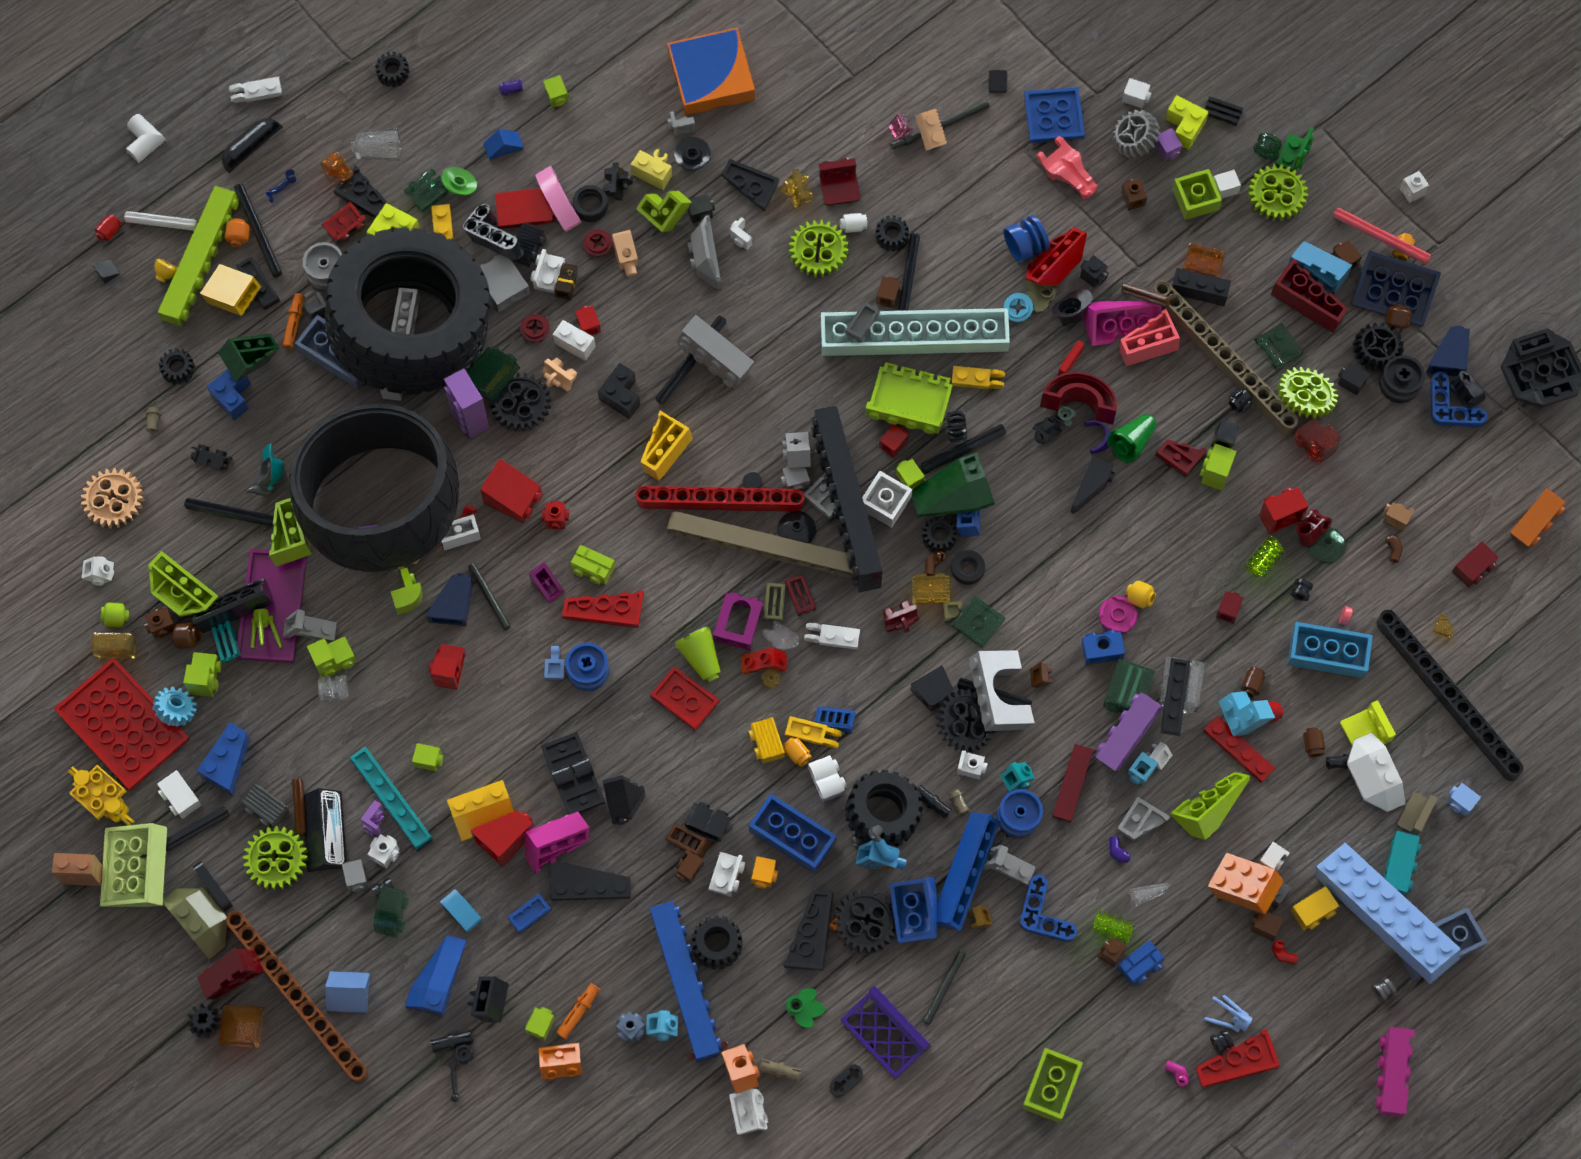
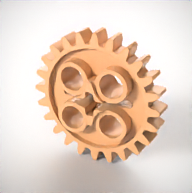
M116 468L113 469L112 473L106 469L104 475L99 471L98 478L92 475L93 482H86L89 488H83L86 494L81 495V498L84 500L81 504L85 507L83 510L85 514H88L90 520L93 519L95 524L100 522L102 527L107 523L111 529L113 524H116L119 528L120 522L127 525V519L133 521L132 515H139L136 509L143 508L139 502L144 501V498L141 496L144 492L140 489L142 486L140 482H137L138 480L135 476L132 477L130 472L125 474L123 469L118 473ZM111 485L109 489L103 490L104 486ZM129 490L127 494L121 495L122 491ZM99 502H104L102 506H96ZM122 507L120 511L114 512L115 508Z

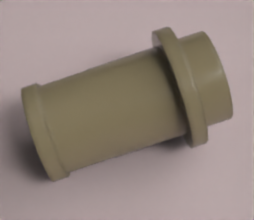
M149 407L145 412L147 416L146 431L158 432L159 409Z
M959 789L949 793V801L952 800L958 816L970 811L962 796L963 792H960Z

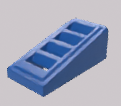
M817 706L814 722L827 725V727L839 731L852 733L856 711ZM822 713H826L824 722L820 721ZM829 714L833 715L832 723L828 722ZM837 716H841L839 723H836ZM845 717L848 718L847 724H843Z

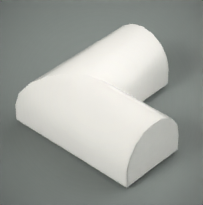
M140 114L134 115L129 120L127 127L138 139L130 144L126 151L140 163L166 139Z

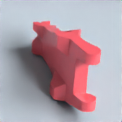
M1058 136L1054 141L1059 148L1048 158L1040 151L1036 158L1051 180L1065 182L1079 192L1083 199H1089L1097 192L1098 184L1093 181V178L1084 169L1079 152L1070 147L1061 136Z

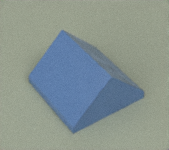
M330 971L325 986L326 1011L367 1013L370 973Z

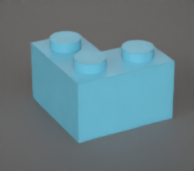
M1246 691L1230 693L1218 701L1233 736L1248 735L1275 718L1268 700L1251 702Z

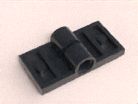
M577 732L541 745L568 815L576 812L580 814L605 804L593 768Z

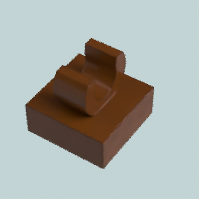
M1040 663L1030 668L1031 687L1038 688L1053 682V679L1048 677V674L1052 673V669L1048 668L1046 663Z

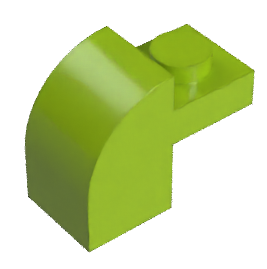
M408 568L400 570L405 587L391 591L398 615L417 608L423 598L421 584L416 583L414 574H409Z

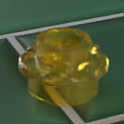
M771 668L767 669L761 676L764 685L767 687L777 686L780 682V673Z

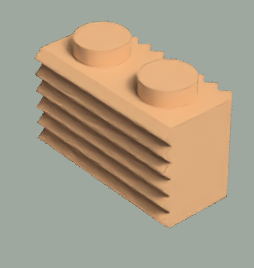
M936 109L915 116L926 151L947 143Z

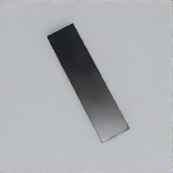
M1171 658L1160 733L1180 736L1190 661L1176 658Z

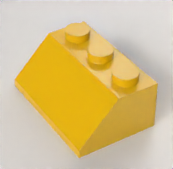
M503 780L447 800L462 842L473 838L471 834L473 828L514 812Z

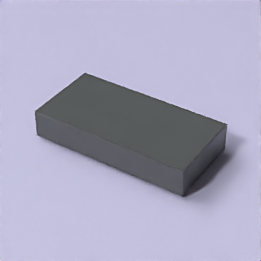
M864 302L846 328L845 334L862 342L879 316L880 310Z

